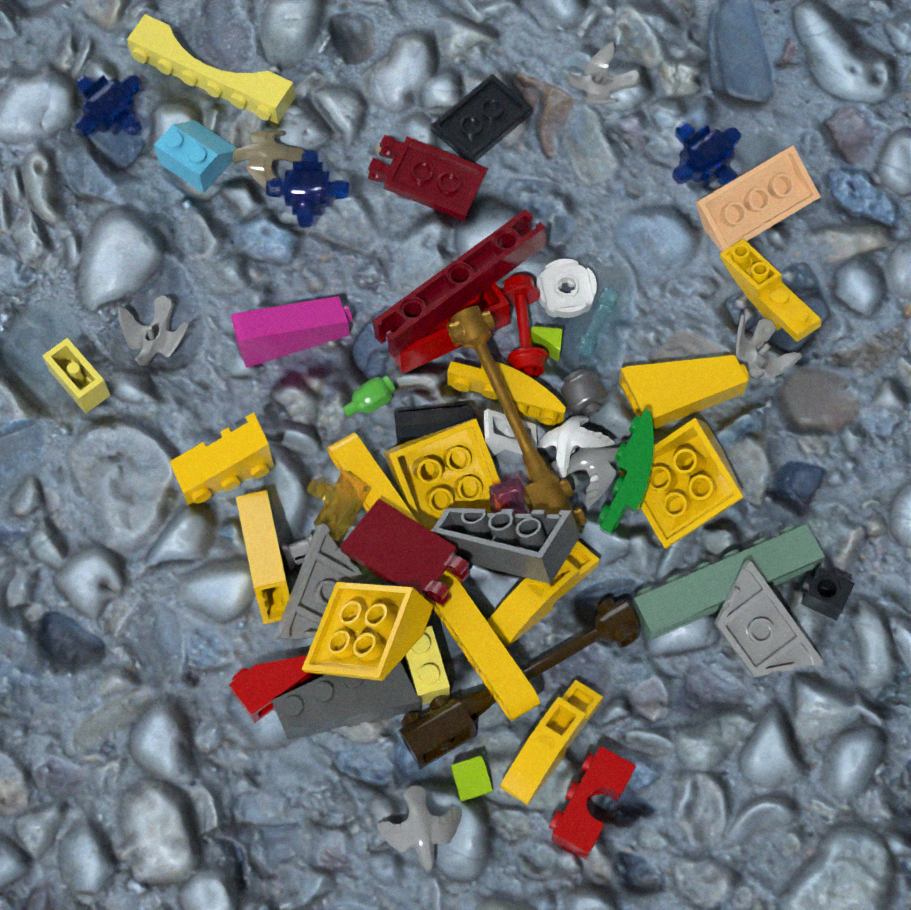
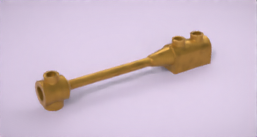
M472 306L456 313L451 318V322L446 324L448 334L454 346L462 344L464 348L475 349L521 448L530 481L529 485L524 486L521 495L530 514L532 510H545L546 514H559L560 510H571L579 534H582L581 526L586 525L587 522L580 507L573 509L568 500L569 497L573 496V490L569 481L566 478L559 480L557 474L553 473L537 449H534L486 345L492 336L490 329L495 327L489 310L481 312L479 306Z

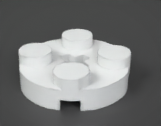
M573 259L555 260L545 267V270L537 279L536 287L540 290L538 301L545 308L549 316L571 318L588 312L592 308L596 297L597 282L595 275L588 267L586 269L578 265L579 262ZM563 283H567L569 287L575 288L571 293H564L559 289L562 288Z

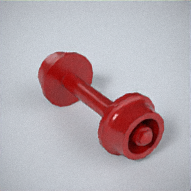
M514 275L504 280L502 293L509 302V306L516 308L520 349L511 352L507 356L508 364L514 369L534 378L545 372V362L548 359V352L545 349L532 347L527 305L539 299L540 290L535 287L534 279L531 276Z

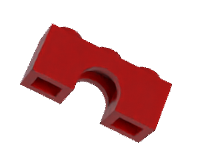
M600 746L596 755L590 752L581 768L582 771L586 772L580 784L576 781L572 783L565 799L570 801L564 813L558 810L550 823L549 828L554 830L551 841L587 860L604 827V823L593 818L588 812V800L596 795H605L618 802L634 773L636 765Z

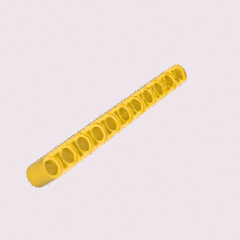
M355 432L327 447L328 454L367 512L379 498L418 523ZM445 571L438 581L450 588L448 594L451 595V599L443 608L428 596H424L433 605L434 611L510 721H514L540 704L539 697L459 580Z

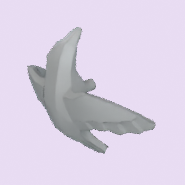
M613 41L592 57L584 68L586 76H577L567 72V83L573 89L587 92L585 103L618 102L617 98H610L612 93L635 87L640 81V74L636 70H631L621 76L609 75V63L613 60L615 43Z
M161 296L155 299V315L149 326H142L136 322L134 316L127 309L117 308L119 323L129 348L132 350L141 349V352L135 358V361L140 366L149 365L157 353H161L167 358L170 357L189 325V322H183L176 331H169V319L174 303L168 296Z
M741 314L737 330L735 353L737 360L745 363L748 375L751 378L758 379L763 376L765 379H772L785 372L802 357L801 353L796 352L784 354L780 357H772L766 353L771 348L767 342L776 331V326L770 319L759 320L752 339L748 341L745 337V315Z
M579 447V451L570 456L566 476L580 470L587 471L590 477V485L586 489L585 496L587 506L590 507L602 496L616 476V470L610 463L617 461L615 456L619 448ZM553 461L550 469L554 474H557L559 480H562L565 477H562L556 461Z
M414 785L404 792V798L409 808L408 820L401 824L381 821V823L377 824L376 828L387 843L397 851L406 852L410 848H415L421 867L429 873L435 863L434 844L446 845L451 842L458 829L462 810L460 808H453L440 817L430 815L426 806L425 789Z

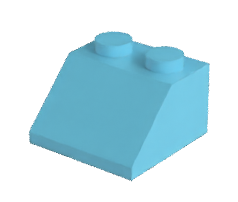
M195 120L173 124L154 144L159 164L203 193L232 163V153L237 148Z

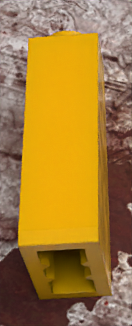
M735 355L626 366L621 368L618 382L634 414L642 416L645 409L651 411L653 427L656 429L744 394L749 381V375L745 365L739 364Z
M267 490L237 496L236 501L253 587L263 624L281 621L290 592Z

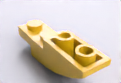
M741 239L720 253V259L737 285L764 318L773 321L776 330L783 328L798 342L821 327V318L782 283V274L747 241Z
M453 361L450 362L447 371L448 385L461 392H468L470 390L482 393L486 398L497 399L482 365L480 369ZM494 361L520 418L526 416L535 418L546 425H562L564 423L566 407L555 395L528 375Z
M577 541L551 584L525 578L495 610L487 622L498 638L509 647L549 614L557 600L599 566L600 559Z
M575 680L562 698L558 696L539 722L500 784V788L528 806L564 759L567 748L602 704L603 696Z

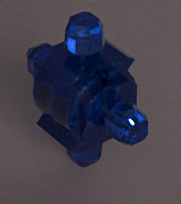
M135 74L127 76L122 80V83L116 78H112L109 81L104 75L96 81L86 75H82L77 79V89L85 100L82 104L84 115L75 124L79 134L88 136L96 128L102 133L110 130L113 135H116L120 130H124L129 135L135 136L141 131V122L136 117L135 112L132 111V108L136 106L134 96L142 87V81Z
M686 122L676 127L675 135L683 145V150L679 154L680 164L674 169L672 178L677 184H684L693 179L697 183L703 180L705 186H709L718 179V183L724 186L738 177L737 173L730 166L731 161L735 157L734 147L739 143L742 136L735 127L728 128L723 132L716 128L711 131L708 125L695 132L696 129Z
M314 150L304 151L301 156V162L293 161V169L285 170L284 180H281V178L266 180V195L277 198L284 196L285 206H292V214L297 215V223L303 228L311 227L315 216H323V207H330L331 197H335V199L349 197V182L344 180L331 182L330 171H323V162H318V154Z

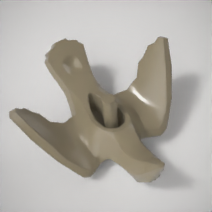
M268 130L250 133L251 144L236 148L232 153V162L236 164L240 161L249 160L246 168L250 175L265 189L278 196L280 194L278 179L272 172L273 161L285 160L297 166L302 165L306 159L304 150L275 142V137L284 135V131Z

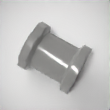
M312 534L307 535L305 540L290 545L286 543L281 544L289 571L294 570L295 566L303 563L313 537Z

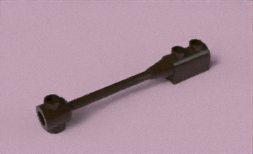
M611 598L604 600L597 607L599 614L595 616L593 629L521 671L527 680L530 681L600 639L610 644L616 642L620 648L632 644L640 636V631L638 630L640 627L632 608L625 600H621L618 603H615ZM487 688L459 698L454 697L451 700L442 695L430 703L432 711L420 717L418 712L406 715L401 721L403 728L398 731L418 767L421 769L476 737L477 734L473 721L496 703V700Z

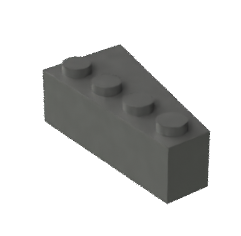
M446 508L431 530L436 535L456 546L458 553L455 556L463 558L470 564L548 584L553 582L580 538L571 510H560L559 514H546L545 510H532L531 514H515L514 509H502L497 513H487L485 509Z
M401 662L394 667L383 681L325 675L271 700L274 711L288 740L328 732L334 728L352 727L372 720L380 719L381 721L393 718L396 715L421 712L420 700Z

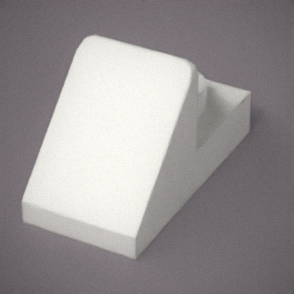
M486 409L484 411L485 442L491 457L505 449L523 455L505 414ZM521 420L534 449H537L536 424Z

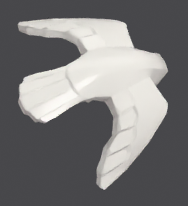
M577 415L569 418L560 427L546 432L537 444L539 448H548L552 445L556 447V464L562 477H566L570 455L575 452L577 446L581 448H600L615 444L609 436L581 427L588 422L589 418L587 416Z

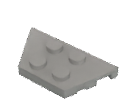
M325 524L317 525L276 631L274 637L276 639L314 638L336 582L363 584L365 581V577L358 567L351 563L350 558L341 552L340 547L330 537L328 532L331 530Z
M749 560L746 561L714 622L720 633L749 673L754 677L768 675L776 671L795 670V668L803 666L821 665L824 662L754 564Z

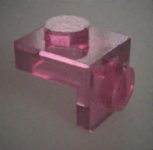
M518 477L489 486L491 513L500 512L502 509H514L515 514H528L524 506L523 484Z

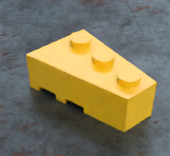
M254 412L246 416V424L234 431H231L229 427L220 432L222 438L206 446L202 442L170 461L174 475L188 505L205 502L217 492L233 490L241 482L250 478H261L267 475L271 469H274L269 443Z

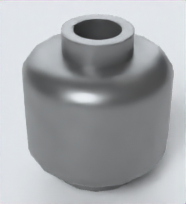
M580 369L564 378L561 394L573 414L584 413L585 416L590 417L602 410L601 404L605 401L607 395L594 372H586L585 369Z

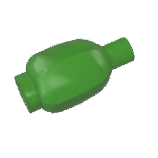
M387 375L383 378H371L354 391L352 401L342 407L348 418L357 412H373L391 400L392 393L396 391V388Z

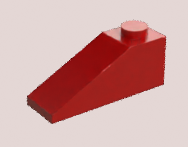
M307 655L256 664L250 669L244 668L233 676V681L229 683L232 694L254 723L274 710L271 700L310 683L322 675L307 673L302 670Z

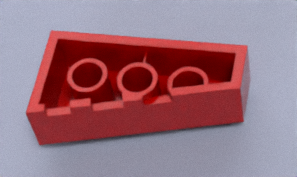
M494 283L396 357L390 353L401 373H407L462 347V344L454 346L448 334L446 324L451 322V318L456 313L466 308L479 306L481 312L489 310L495 323V327L490 329L491 333L509 325V302L497 284Z

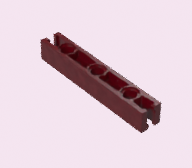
M524 209L372 320L375 338L381 344L388 341L389 352L396 357L546 246V227L539 222L536 224V228L532 230L531 221L533 216Z

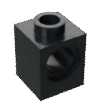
M818 567L815 575L811 576L808 574L800 592L804 593L805 596L801 604L837 621L855 583ZM823 587L828 589L832 597H823L819 594L817 588Z

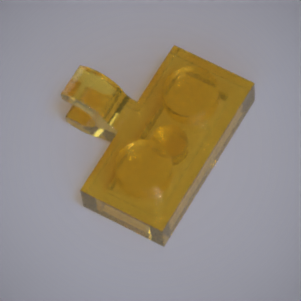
M347 470L342 471L334 487L325 480L318 483L315 479H312L307 491L325 502L314 524L316 526L320 524L327 525L331 530L328 532L330 537L334 541H342L369 494L371 487L354 473Z

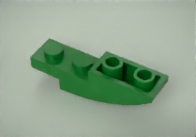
M647 409L644 410L642 416H635L629 428V432L633 434L627 444L622 443L615 456V460L618 461V470L625 473L626 476L625 478L619 476L612 490L615 497L610 506L605 504L597 520L601 523L599 527L601 532L611 537L614 536L627 509L639 514L650 485L654 466L655 433L651 411Z

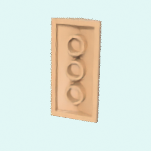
M794 145L698 200L696 205L705 232L723 252L741 239L745 241L750 240L821 196Z

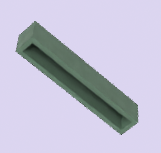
M805 524L797 528L796 525H791L780 531L779 536L768 540L767 537H763L750 545L751 548L742 552L739 549L730 551L719 562L711 564V562L702 563L689 575L683 577L682 574H677L664 582L665 585L654 589L651 586L639 591L633 599L631 608L647 641H652L720 611L743 564L748 560L754 564L770 588L820 567L825 556L809 526Z

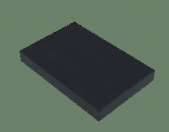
M491 74L431 124V131L461 158L475 163L531 116L533 108L494 74Z

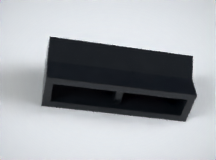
M471 402L395 409L394 419L397 446L473 419Z

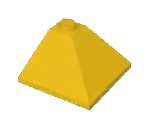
M476 418L383 451L404 503L418 523L430 531L446 508L485 509L487 513H494L510 506Z
M694 418L655 445L651 481L641 509L665 549L745 497L722 447L707 423ZM619 471L622 477L625 478L626 474Z
M336 582L302 670L307 673L383 681L423 636L433 605L413 587Z

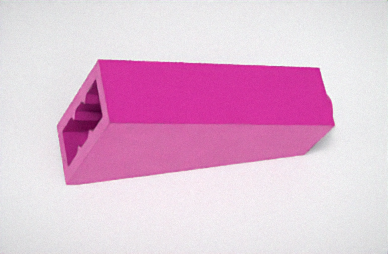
M339 296L231 314L236 340L246 368L349 336V324L353 323L348 305L342 306Z

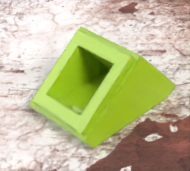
M533 326L531 330L532 346L545 349L550 358L559 361L562 329Z
M483 756L451 765V773L461 802L493 792Z

